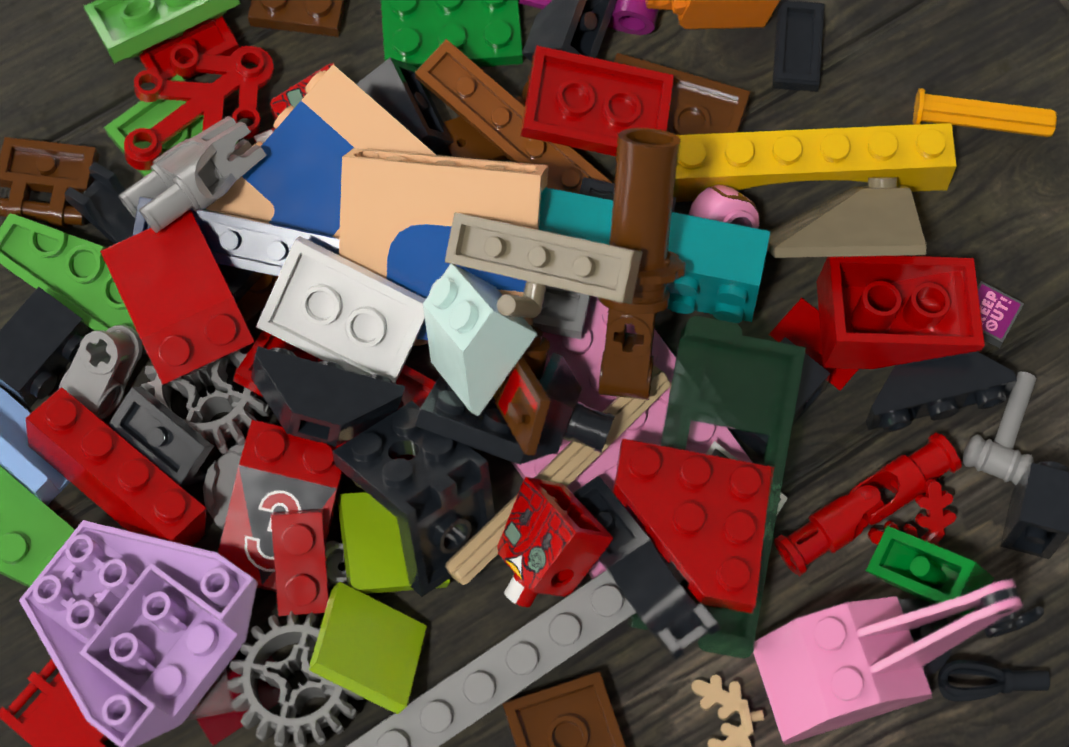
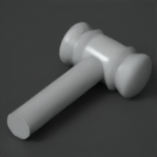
M1028 372L1017 373V382L1009 396L994 442L991 439L985 441L980 435L976 434L968 441L963 453L964 466H974L978 472L983 471L1001 478L1005 482L1012 481L1014 485H1017L1030 464L1034 462L1032 455H1021L1019 450H1013L1036 382V377Z

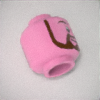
M715 185L708 187L696 197L689 212V216L758 229L760 224L759 212L755 204L730 186Z

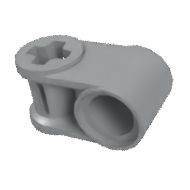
M115 325L107 329V331L96 330L85 335L70 368L60 382L59 389L61 387L64 388L99 419L104 420L109 417L122 400L125 386L141 357L143 348L138 333L130 326Z

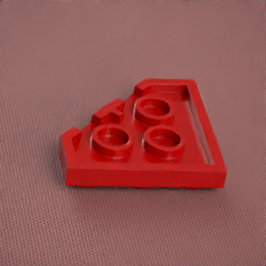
M622 439L613 493L625 508L627 506L631 508L645 526L644 532L668 563L673 562L689 582L688 588L700 604L746 613L753 612L756 606L772 467Z

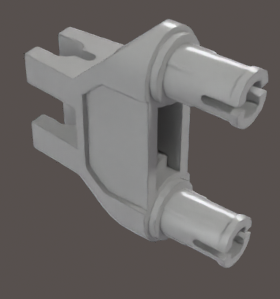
M228 116L198 135L178 143L153 160L152 172L120 193L118 197L135 218L139 197L154 198L139 208V212L152 230L158 233L191 208L194 211L198 209L203 211L228 192L236 180L262 160L266 154L260 146L255 144L252 147L249 141L242 139L251 133L247 125L241 121L236 123L232 117Z

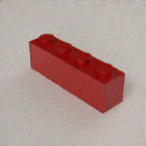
M61 387L25 418L28 446L127 531L191 547L205 535L206 507L64 388Z

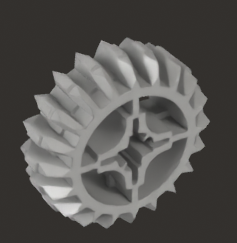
M252 345L166 385H162L154 366H145V374L151 381L141 384V386L171 411L172 390L180 391L182 397L188 399L186 408L189 412L186 420H182L212 445L216 444L221 454L228 452L227 441L233 438L239 446L244 445L246 439L242 432L245 429L249 430L251 420H256L255 416L268 417L270 413L268 405L263 402L266 401L263 397L245 387L243 394L236 392L233 385L226 383L228 378L226 368L228 364L238 368L252 348ZM215 386L216 390L210 395L207 387ZM205 388L207 396L200 397V391ZM229 412L226 416L210 422L216 414Z
M292 611L287 616L288 625L282 626L275 615L270 616L268 620L272 630L264 634L261 628L254 626L251 629V633L257 642L254 646L245 642L239 649L247 657L246 660L235 659L230 661L229 667L231 670L243 675L227 682V687L231 692L242 693L231 702L232 708L236 712L248 710L243 715L241 723L246 729L259 724L256 737L263 742L270 738L276 730L274 739L277 747H285L288 744L290 735H294L296 747H306V734L310 733L313 734L319 745H323L326 743V736L322 731L323 728L330 725L332 730L338 735L344 731L343 726L337 719L340 713L347 718L354 719L356 717V709L347 703V700H363L364 698L308 671L314 645H316L320 629L318 630L319 617L317 613L311 612L308 614L304 625H300L299 615H294ZM294 644L290 656L281 662H266L280 648ZM302 670L309 681L304 686L299 683L300 689L293 690L286 679L290 674L295 676V671ZM258 680L267 681L270 686L280 689L279 703L282 707L279 716L270 713L262 706L258 696ZM331 696L326 704L316 712L305 717L295 718L296 715H300L304 704L309 699Z

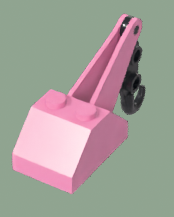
M1004 580L965 596L905 615L897 596L843 603L797 618L751 643V647L784 745L931 699L932 693L922 668L924 665L979 631L984 630L987 638H993L1024 628L1039 620L1044 614V609L1038 606L1030 611L1021 613L1023 604L1014 581ZM976 607L973 613L916 643L913 642L909 630Z

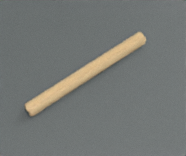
M653 365L649 400L617 397L602 411L606 414L611 413L615 415L602 452L670 387L667 375L658 367ZM571 441L534 478L563 483L567 487L601 453L594 451L593 448ZM517 495L446 562L445 567L447 571L460 584H468L498 554L497 545Z

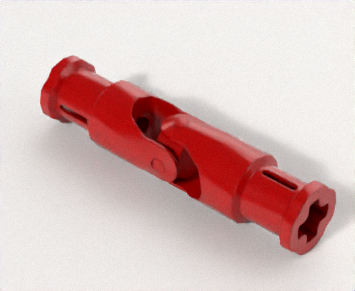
M933 433L928 438L929 443L908 457L900 455L855 486L848 495L829 502L811 514L808 518L809 522L789 536L779 535L776 537L774 543L781 558L788 568L800 577L806 573L807 565L828 551L836 553L854 541L865 527L881 522L914 501L917 495H923L927 480H936L948 471L951 473L959 471L962 464L955 448L942 434ZM877 488L889 489L895 494V497L884 506L880 491Z

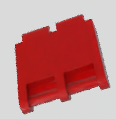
M52 659L38 674L35 671L32 672L27 678L30 681L29 685L7 709L3 706L0 708V719L32 747H106L104 743L109 739L86 720L60 672L50 683L46 681L57 668ZM40 689L42 692L17 719L15 714Z

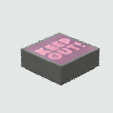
M981 281L978 285V295L984 340L1000 348L1024 303Z

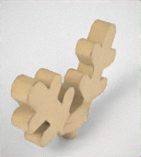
M713 675L710 678V684L702 680H695L692 683V691L695 695L703 698L700 701V706L704 711H708L718 704L722 706L718 710V717L721 720H727L735 712L739 713L741 718V725L739 727L724 723L721 726V733L728 738L725 741L712 738L708 741V747H752L749 737L754 734L752 722L764 720L763 711H749L748 701L741 699V687L737 681L729 684V692L722 690V680L719 675Z

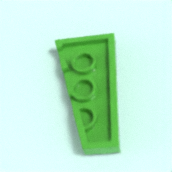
M9 213L0 227L1 265L35 289L40 287L81 317L85 324L94 331H107V329L115 325H127L137 332L100 252L106 247Z
M0 466V574L30 587L75 529Z

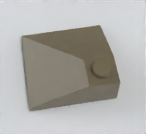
M869 177L868 186H855L770 230L767 251L774 258L926 255V242L911 189L903 185H897V177Z

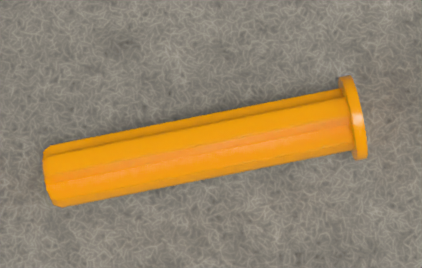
M919 88L914 105L913 125H918L921 121L939 124L952 123V125L1051 137L1055 131L1057 118L1056 112L1050 109L925 94V89Z

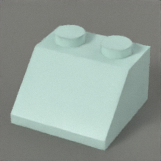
M451 263L443 276L433 284L429 296L423 303L431 363L469 411L479 416L537 333L523 317L504 316L499 313L497 302L503 295L495 286Z

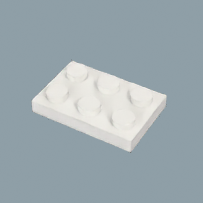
M299 236L294 240L256 327L323 361L337 363L347 371L365 376L381 375L389 378L395 384L425 322L423 303L426 299Z

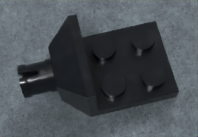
M553 352L539 381L550 399V404L535 455L524 454L493 398L490 399L480 415L477 416L469 411L441 375L421 406L415 426L521 465L557 453L563 440L570 442L572 440L602 453L615 415L603 413L585 406L584 403L578 402L582 388L564 357Z

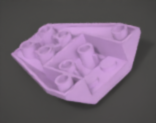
M83 520L19 601L86 720L119 747H137L182 725L242 647V644L245 643L257 581L218 553Z

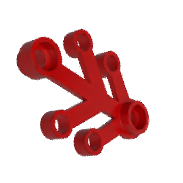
M180 44L175 46L170 53V65L174 73L179 76H190L195 72L219 74L222 76L213 83L162 80L157 72L143 70L134 78L135 94L143 102L150 103L158 99L187 101L152 128H138L126 136L124 152L127 163L137 170H150L153 160L163 154L162 145L202 115H204L202 132L223 119L224 99L237 89H239V108L233 112L232 118L236 123L243 118L251 119L254 122L251 126H247L251 133L243 137L244 139L257 135L260 130V115L257 111L258 90L265 86L272 78L273 61L265 50L256 46L240 47L230 56L198 54L193 46ZM184 56L192 59L188 64H181L176 60ZM253 63L258 66L254 69H247L243 65ZM147 82L156 85L152 90H144L140 86ZM143 141L151 143L149 147L144 149L135 146L136 143Z

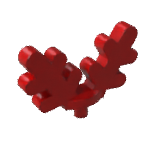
M935 479L927 480L925 483V495L920 494L915 498L917 505L927 509V515L919 513L916 515L915 521L921 527L928 528V532L920 539L941 547L938 542L945 535L944 528L956 520V514L949 509L943 511V508L952 503L953 496L947 491H942L941 484ZM887 521L884 525L885 529L887 526L899 530L893 521ZM906 524L903 527L904 533L918 538L917 529L912 524ZM870 529L867 534L868 539L878 545L885 530Z

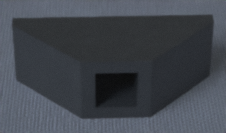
M258 346L251 374L253 382L287 434L315 442H322L334 447L356 437L398 410L405 386L394 384L387 377L375 374L365 376L347 371L341 365L334 362L321 361L318 363L299 358L291 351L283 348L267 349Z
M977 351L895 365L871 406L865 422L868 431L883 427L884 432H893L908 427L914 419L930 416L931 420L936 421L954 416L959 412V408L977 404L978 409L991 408L1006 401V397H1008L1013 389L1017 378L1014 371Z

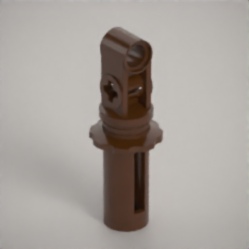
M632 128L623 130L618 134L617 166L609 245L642 252L632 304L598 297L599 302L608 307L605 350L603 351L599 378V395L649 400L654 363L652 349L656 313L665 310L669 306L670 292L667 290V283L674 282L685 274L686 263L679 259V255L668 250L676 168L679 163L681 139L677 135L663 130ZM625 324L635 325V333H628Z

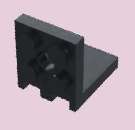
M411 401L332 452L335 466L397 518L409 584L415 592L423 597L452 577L445 567L446 562L495 516L488 461L468 445L415 426L420 407ZM405 454L415 456L413 459L409 461L405 459H395L398 456Z

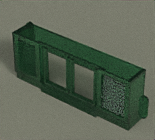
M693 316L687 321L685 327L680 332L660 446L686 450L691 421L768 435L763 465L771 466L772 469L756 606L752 613H746L702 604L717 622L720 630L713 635L707 633L697 640L699 648L705 652L745 659L750 657L754 651L757 624L806 347L743 336L740 326L736 323ZM684 579L679 584L699 606L700 602L688 588L689 582ZM636 613L629 617L627 626L648 630Z

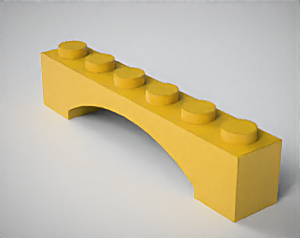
M952 123L677 135L681 139L679 163L676 168L674 197L677 198L676 202H691L705 189L715 185L730 186L737 191L762 185L798 181L844 180L868 182L869 177H897V185L909 187L911 192L948 190L956 169Z

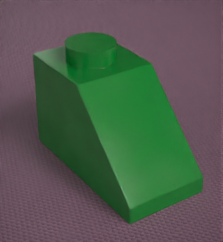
M890 526L886 527L866 569L869 574L932 605L953 600L991 585L994 579L991 574L975 561ZM976 607L954 615L963 618L973 613Z

